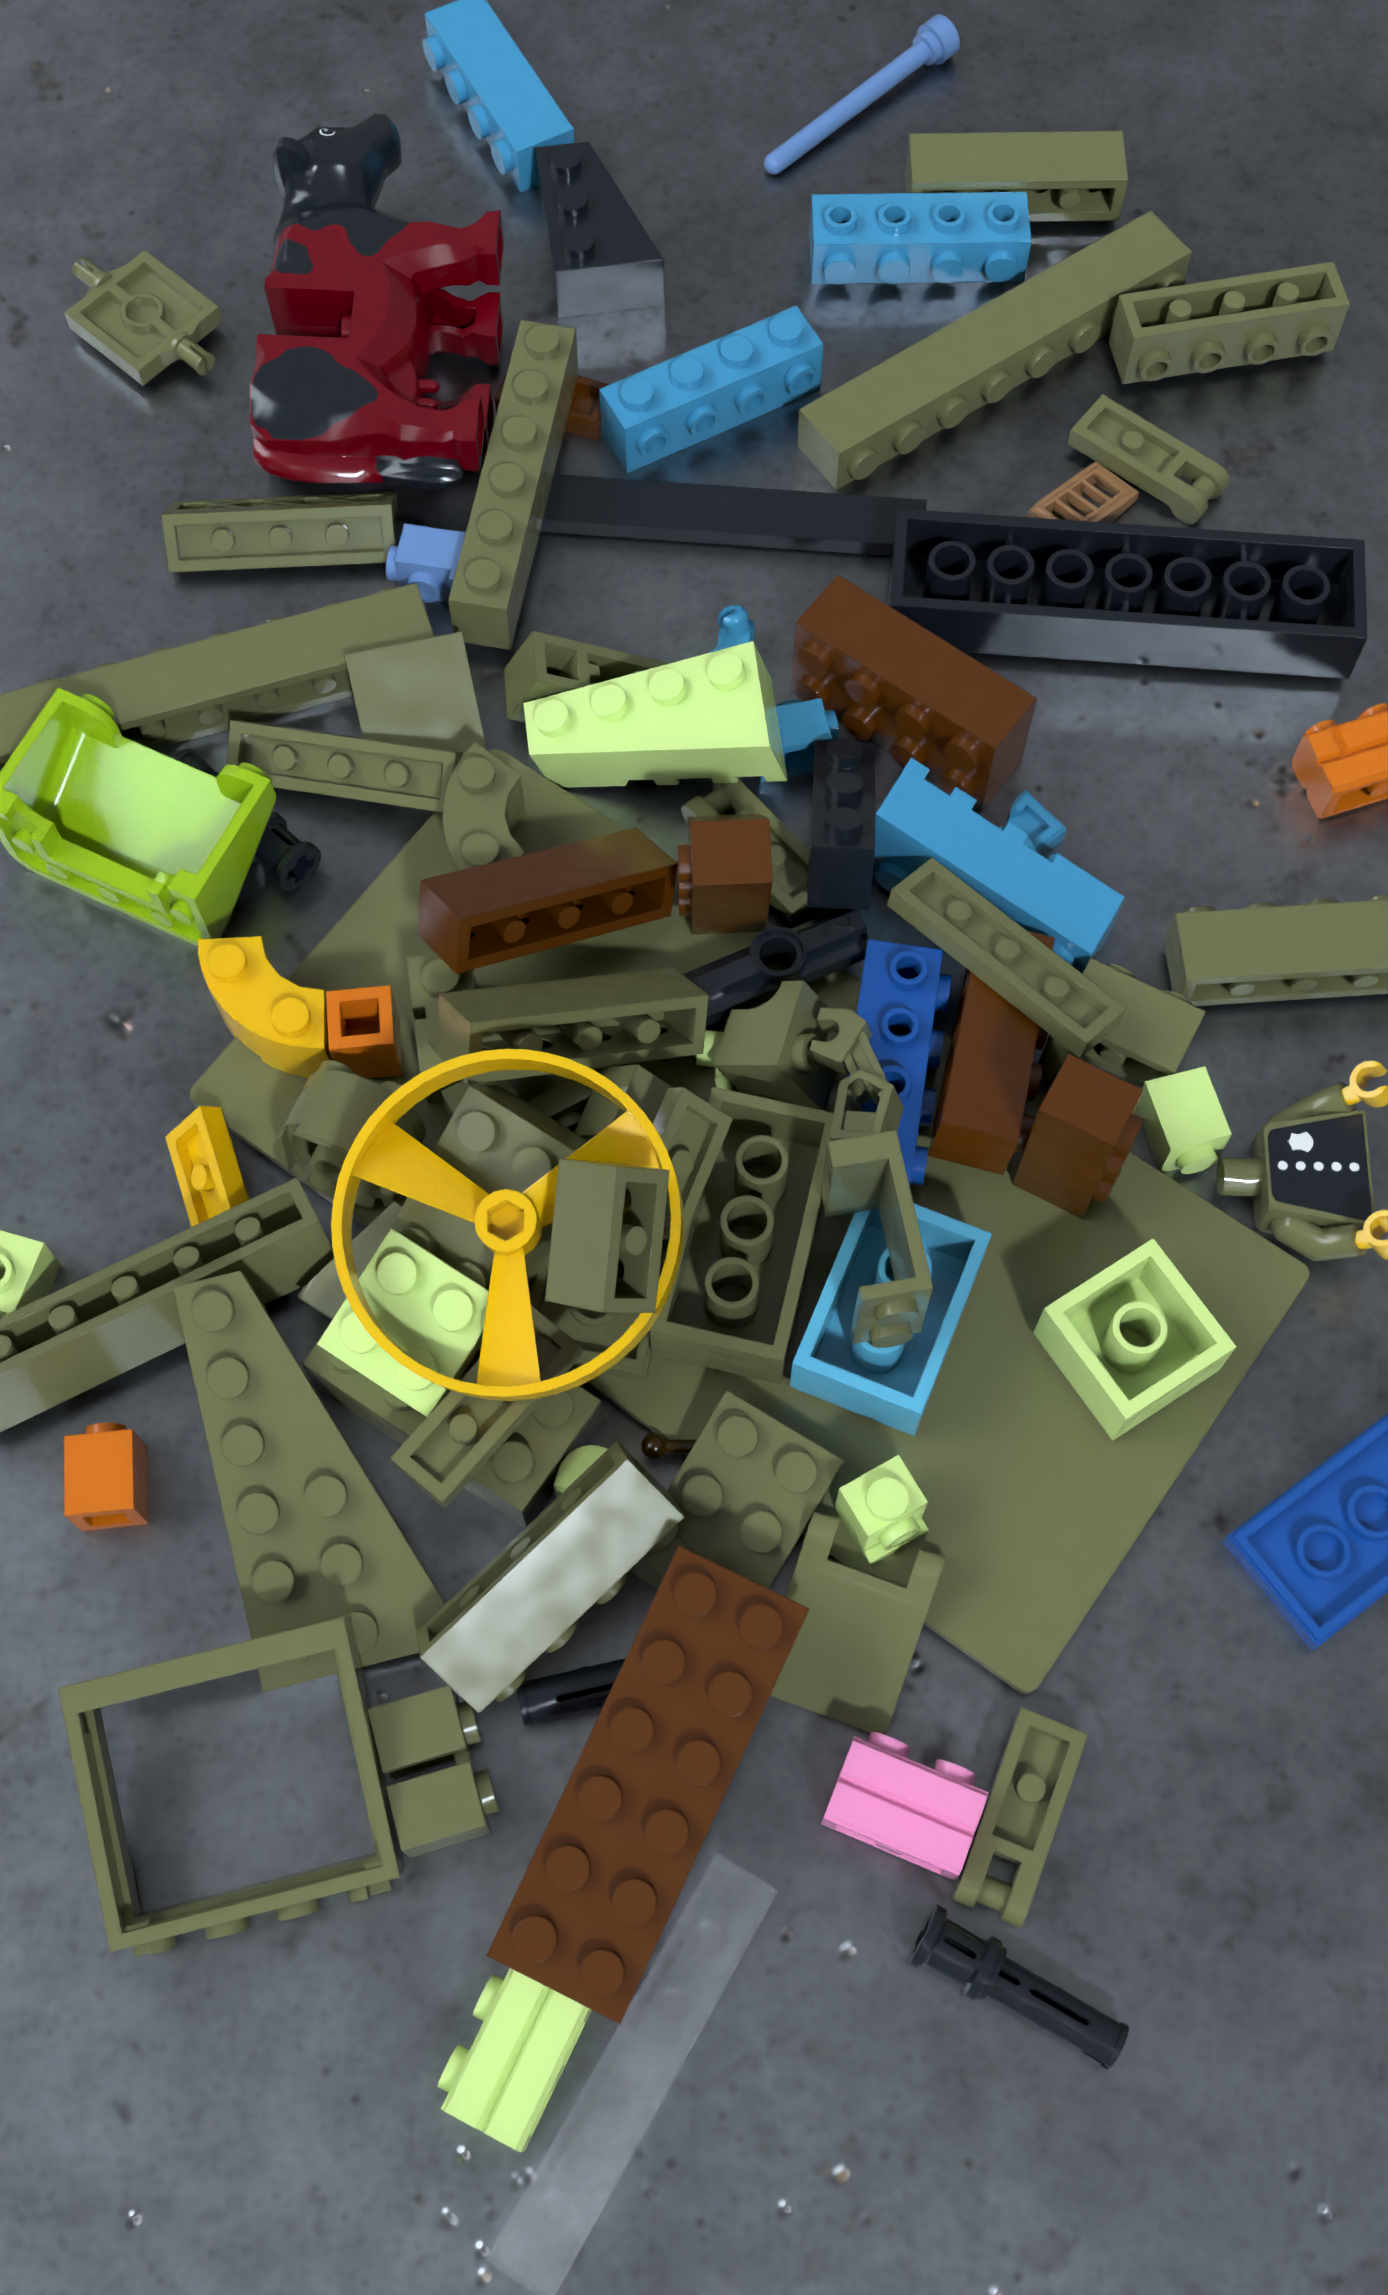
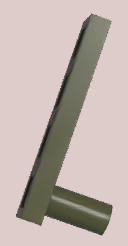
M934 858L929 859L891 889L887 903L888 907L1049 1033L1039 1059V1064H1043L1042 1073L1047 1078L1055 1080L1068 1054L1081 1059L1120 1024L1127 1009Z

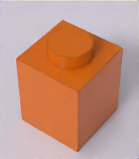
M391 986L326 991L328 1043L332 1060L346 1065L356 1075L366 1079L403 1075L400 1018Z
M113 1422L96 1423L87 1426L85 1434L64 1436V1516L81 1531L149 1524L147 1445L133 1429H127L124 1424Z

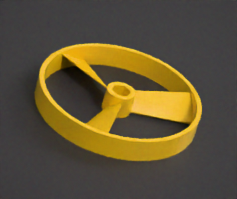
M526 1049L486 1050L450 1059L418 1074L399 1087L369 1117L356 1136L338 1177L332 1207V1248L336 1270L353 1312L377 1344L398 1363L432 1383L466 1396L504 1401L537 1399L559 1394L598 1377L634 1349L651 1329L668 1300L679 1270L684 1240L683 1201L671 1159L656 1128L633 1099L611 1080L576 1061L551 1053ZM534 1070L569 1078L594 1089L610 1099L625 1112L566 1159L614 1162L670 1170L668 1181L671 1214L670 1239L666 1260L658 1281L655 1313H640L628 1330L603 1353L568 1373L541 1381L525 1255L531 1252L540 1241L543 1227L553 1223L558 1165L522 1193L504 1189L489 1194L395 1124L415 1104L431 1093L461 1079L492 1071ZM361 1179L475 1223L477 1235L494 1252L476 1384L441 1375L413 1359L394 1342L371 1311L360 1286L352 1252L353 1209Z

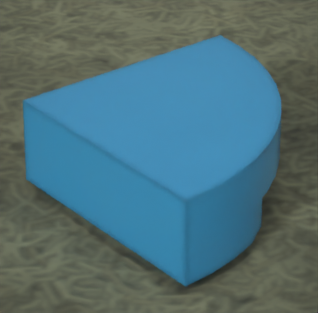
M1024 790L1015 800L1007 819V823L1011 822L1029 834L1028 838L1033 842L1036 852L1041 856H1044L1063 841L1067 831L1027 790Z

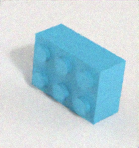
M914 1204L933 1285L921 1332L913 1333V1338L910 1341L893 1347L876 1348L872 1346L871 1341L853 1344L851 1326L859 1287L895 1281L879 1208L855 1212L793 1360L789 1386L912 1436H915L992 1235L990 1232Z

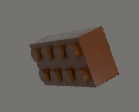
M840 575L834 578L795 622L791 691L796 693L801 701L822 698L825 711L834 710L837 720L844 725L850 734L857 739L869 740L875 743V745L891 754L901 767L905 768L912 757L930 769L926 777L938 784L942 791L950 795L955 787L961 789L977 800L973 807L982 812L1021 765L1037 698Z

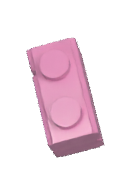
M871 1732L868 1741L854 1736L821 1825L948 1879L955 1880L963 1868L989 1792L975 1787L974 1783L977 1775L957 1764L938 1759L934 1769L908 1759L910 1747L897 1739L877 1732Z

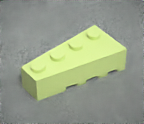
M754 641L523 703L529 755L543 775L561 788L626 786L628 780H654L656 785H677L680 779L711 778L714 783H738V777L764 776L766 782L788 781L772 679Z

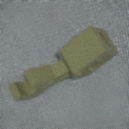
M820 1008L817 1021L823 1033L838 1032V1035L828 1042L812 1040L810 1051L817 1063L848 1076L839 1082L830 1133L831 1141L893 1130L898 1131L904 1106L894 1085L888 1083L869 1042L873 1034L867 1021L851 1009ZM870 1099L875 1104H878L876 1112H863L860 1105Z

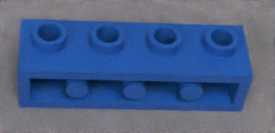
M868 939L857 1014L867 1021L873 1034L869 1042L888 1083L894 1085L904 1106L897 1135L909 1186L911 1184L923 1186L928 1147L916 1146L919 1125L931 1127L936 1089L924 1087L927 1067L939 1068L944 1031L932 1030L935 1011L946 1012L952 975L940 973L943 950ZM870 1099L860 1105L863 1112H876L878 1104H875Z

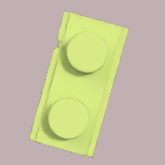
M511 1968L505 1979L493 1974L487 1982L473 2012V2016L483 2021V2024L470 2050L458 2044L439 2080L437 2087L448 2093L441 2110L510 2148L524 2152L592 2010Z

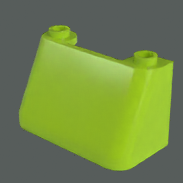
M58 687L0 771V841L4 848L16 861L36 874L193 945L198 946V939L220 938L227 928L276 803V793L270 777L261 769L249 763H240L239 766L226 764L222 767L217 777H214L123 737L113 720V710L101 699L90 694H83L80 697Z

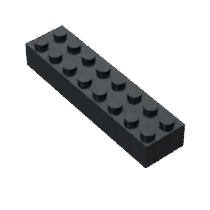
M896 508L891 548L888 606L962 652L1349 679L1368 638L1365 540Z

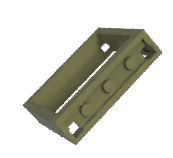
M351 1615L58 1688L110 1952L133 1947L134 1957L152 1953V1955L159 1954L178 1946L176 1935L204 1928L206 1939L208 1940L232 1935L250 1927L248 1916L275 1909L278 1921L294 1919L320 1910L319 1898L347 1891L349 1902L366 1900L372 1895L391 1891L390 1880L400 1877L405 1869L386 1789L387 1781L385 1774L382 1772L368 1709L371 1707ZM332 1650L376 1852L141 1913L101 1707Z

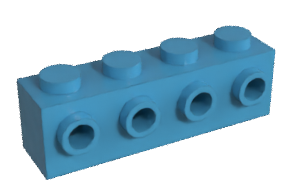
M1027 192L812 194L809 232L811 284L1024 281L1031 247Z
M797 305L599 389L602 435L626 473H630L819 391L821 388L824 344Z

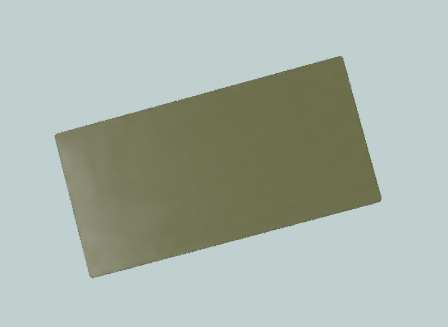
M501 749L489 751L521 776L526 814L514 830L513 839L525 851V854L626 830ZM435 811L287 978V980L299 987L325 990V993L326 991L391 986L400 1018L403 1075L368 1078V1080L379 1085L386 1081L404 1085L420 1074L414 1029L415 1017L412 1010L406 957L435 954L418 935L421 880L452 872L444 834L443 812ZM677 867L670 917L474 969L477 989L672 967L681 974H684L751 946L752 941L759 932L692 935L691 916H679ZM767 920L766 928L776 926ZM772 961L764 964L772 970L781 971L788 969L786 965L780 962ZM841 969L807 984L829 1008L851 1009L857 1014L862 980L847 970ZM761 1003V1004H759V1005H757V1006H754V1007H752V1008H750V1009L757 1008V1007H759V1006H761V1005H763V1004H765V1003ZM728 1018L707 1026L705 1030L724 1032ZM934 1026L932 1027V1030H938V1031H940V1030L937 1029L936 1027H934ZM838 1032L828 1033L826 1042L833 1040L838 1035ZM945 1033L939 1068L927 1067L924 1087L936 1089L931 1127L919 1125L916 1146L928 1147V1150L951 1037ZM235 1037L191 1087L190 1098L197 1108L199 1106L221 1107L229 1131L289 1172L276 1158L273 1151V1143L308 1078L288 1074L262 1062L259 1055ZM696 1055L608 1066L640 1065L673 1088L684 1087L707 1103L709 1102L712 1086L716 1087V1067L697 1066ZM605 1067L593 1068V1070L601 1074L602 1069ZM838 1071L835 1072L824 1111L834 1113L839 1082L847 1078V1075ZM556 1074L509 1079L518 1097L524 1102L570 1080ZM732 1084V1090H733V1091H736V1092H740V1091ZM588 1087L589 1091L592 1094L593 1089ZM1039 1093L1036 1094L1033 1102L1026 1100L1024 1114L1034 1116V1122L1045 1098ZM759 1096L763 1098L786 1102L773 1097ZM424 1098L415 1104L413 1110L419 1115L426 1129V1136L422 1144L433 1152L450 1119L448 1118L444 1101L428 1103L427 1098ZM1131 1152L1105 1204L1093 1199L1083 1219L1013 1185L1023 1156L1021 1153H1013L1003 1175L927 1156L923 1186L910 1185L913 1203L990 1232L992 1235L915 1436L789 1387L793 1360L854 1216V1213L826 1217L823 1205L781 1384L654 1355L651 1358L646 1382L602 1373L585 1384L651 1431L661 1434L665 1439L697 1440L726 1390L844 1460L843 1465L816 1511L839 1519L841 1518L835 1510L839 1488L899 1455L928 1501L922 1516L929 1529L928 1533L869 1566L841 1520L829 1557L842 1564L907 1586L919 1548L944 1556L946 1560L924 1625L1018 1692L1030 1694L1039 1687L1310 1276L1309 1269L1303 1262ZM296 1162L289 1172L304 1184L310 1175ZM318 1193L319 1195H321L322 1197H324L326 1200H328L329 1202H331V1203L333 1204V1199H330V1198H328V1197H326V1196H324V1195ZM396 1193L392 1202L396 1201L404 1204L408 1197ZM376 1199L372 1209L354 1207L353 1219L367 1227L388 1206L384 1207L383 1199ZM663 1239L662 1250L668 1249L669 1239ZM1154 1239L1230 1337L1236 1348L1218 1372L1112 1441L1033 1332L1045 1307L1146 1242ZM571 1367V1368L568 1370V1372H570V1371H572V1370H574V1369H576V1368ZM810 1521L800 1536L805 1539Z

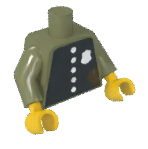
M1364 1061L1353 1069L1349 1086L1343 1082H1338L1305 1096L1271 1116L1267 1123L1261 1126L1251 1143L1250 1158H1219L1216 1173L1218 1194L1220 1196H1252L1255 1227L1261 1232L1274 1234L1276 1240L1312 1261L1359 1257L1365 1255L1370 1248H1373L1378 1256L1388 1260V1239L1381 1240V1237L1388 1232V1210L1376 1212L1374 1210L1365 1111H1355L1356 1103L1361 1101L1375 1108L1384 1107L1388 1104L1387 1085L1368 1092L1365 1089L1371 1079L1386 1074L1387 1070L1384 1066L1376 1061Z

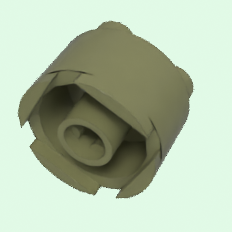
M334 1060L323 1061L318 1071L309 1076L273 1143V1151L276 1158L289 1172L296 1162L310 1173L305 1183L307 1186L330 1199H334L339 1174L356 1136L377 1108L402 1085L390 1081L379 1085L356 1075L349 1067ZM413 1106L395 1124L422 1144L426 1136V1129L419 1115L413 1110ZM361 1179L354 1207L372 1209L376 1199H383L384 1207L392 1203L396 1192Z

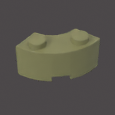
M477 742L472 744L456 765L444 797L443 826L452 872L525 855V851L513 839L514 830L526 814L521 776Z

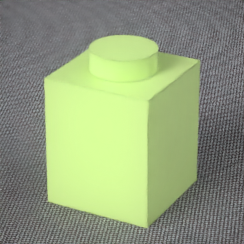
M1206 1066L1145 1081L1142 1087L1144 1091L1137 1115L1145 1119L1142 1130L1157 1170L1164 1173L1180 1169L1182 1174H1193L1213 1166L1218 1161L1232 1133Z

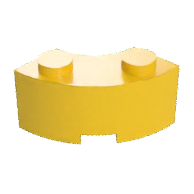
M261 936L198 939V955L205 981L227 1028L234 1037H237L246 1047L259 1055L262 1062L285 1073L309 1078L311 1074L317 1072L323 1061L332 1060L328 1043L325 990L299 987L279 976L272 966Z

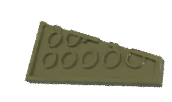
M237 1271L174 1286V1294L251 1640L351 1615L362 1667L419 1653L416 1632L446 1603L348 1441L327 1411L318 1392L286 1344V1340L244 1272ZM329 1650L258 1668L262 1690L267 1692L337 1674L333 1651Z

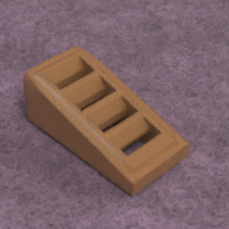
M1095 461L1038 501L1027 512L1026 517L1058 519L1061 515L1066 520L1113 523L1137 500L1139 492ZM1096 483L1114 497L1109 498L1107 495H1105L1096 487H1094L1093 484ZM1085 493L1101 506L1099 508L1095 507L1084 499L1082 495ZM1074 505L1087 516L1082 517L1076 511L1071 509L1070 506Z

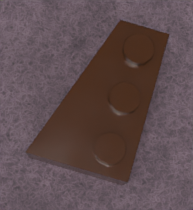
M761 814L687 816L688 843H678L679 916H691L692 935L761 932L766 928L773 883L769 818Z

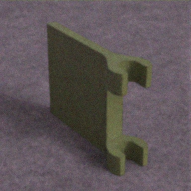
M815 1511L785 1596L809 1608V1611L770 1696L869 1733L877 1732L886 1735L946 1559L942 1555L919 1548L907 1586L828 1559L841 1519Z

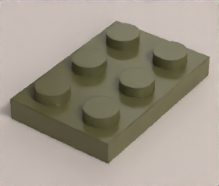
M726 1390L667 1490L673 1496L684 1515V1518L677 1524L678 1530L676 1535L662 1551L653 1556L645 1554L628 1572L658 1590L678 1546L770 1589L813 1513L843 1465L844 1460Z

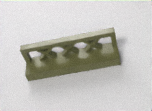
M397 492L172 501L161 514L169 572L386 563L390 546H397L395 515L398 510Z

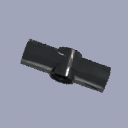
M837 909L791 929L780 926L765 928L755 936L751 946L682 975L709 994L706 1018L707 1027L728 1018L731 1010L750 1009L761 1003L768 1002L776 994L782 981H805L808 984L865 960L867 941L869 939L867 927L857 910ZM772 961L780 962L786 965L788 969L781 971L772 970L764 964Z

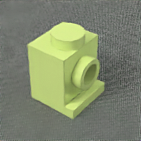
M899 1455L840 1487L838 1490L835 1510L869 1566L915 1541L929 1531L922 1519L928 1501Z

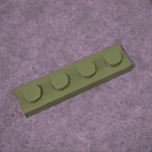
M230 720L227 764L239 766L240 763L252 764L270 777L275 788L443 812L444 797L450 777L464 752L243 720Z

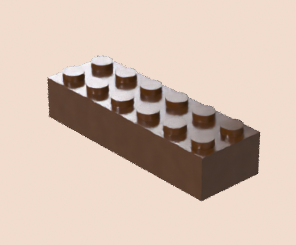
M678 1546L486 1956L621 2024L808 1614L809 1608Z

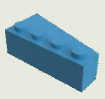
M911 757L876 812L875 854L872 877L876 879L880 886L891 892L892 888L929 859L934 858L1025 930L1054 937L1052 951L1080 973H1083L1090 958L1096 959L1114 928L1125 897L1058 853L1050 855L1047 859L1036 852L1035 845L1028 838L1029 834L1011 822H1008L1005 826H995L972 810L977 800L961 789L955 787L951 794L948 795L925 780L930 769Z

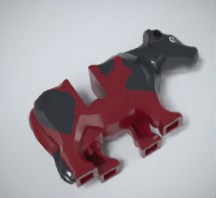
M374 114L354 127H316L298 141L293 138L283 137L279 139L273 153V176L284 200V208L273 238L272 270L270 275L265 278L264 289L276 335L257 334L256 364L250 382V426L254 436L253 458L268 474L292 481L310 483H386L410 488L436 490L448 487L464 479L465 470L480 472L482 456H486L494 425V409L490 384H476L460 398L443 403L438 399L426 398L425 393H436L440 388L436 380L427 379L430 356L456 354L468 358L478 357L486 364L500 366L503 339V315L500 292H488L469 301L454 296L440 288L452 285L470 286L477 281H481L486 285L500 286L504 249L501 211H487L476 223L463 228H457L431 221L408 222L374 209L385 179L402 163L401 140L398 129L385 114Z

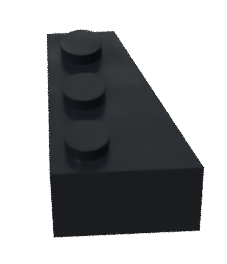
M590 142L536 147L540 200L558 319L665 307L664 259Z

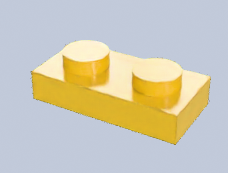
M199 1106L165 1136L191 1227L250 1200L244 1186L234 1153L233 1142L229 1136L221 1107Z

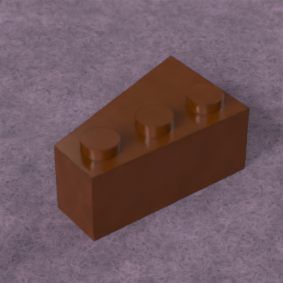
M1068 1054L1038 1110L1013 1185L1083 1219L1093 1199L1105 1204L1145 1121L1144 1118L1136 1115L1144 1090Z

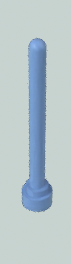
M937 14L921 25L917 30V36L913 39V46L769 153L764 160L766 171L772 175L779 174L923 64L932 65L933 63L940 65L957 53L960 48V38L953 23L944 15Z

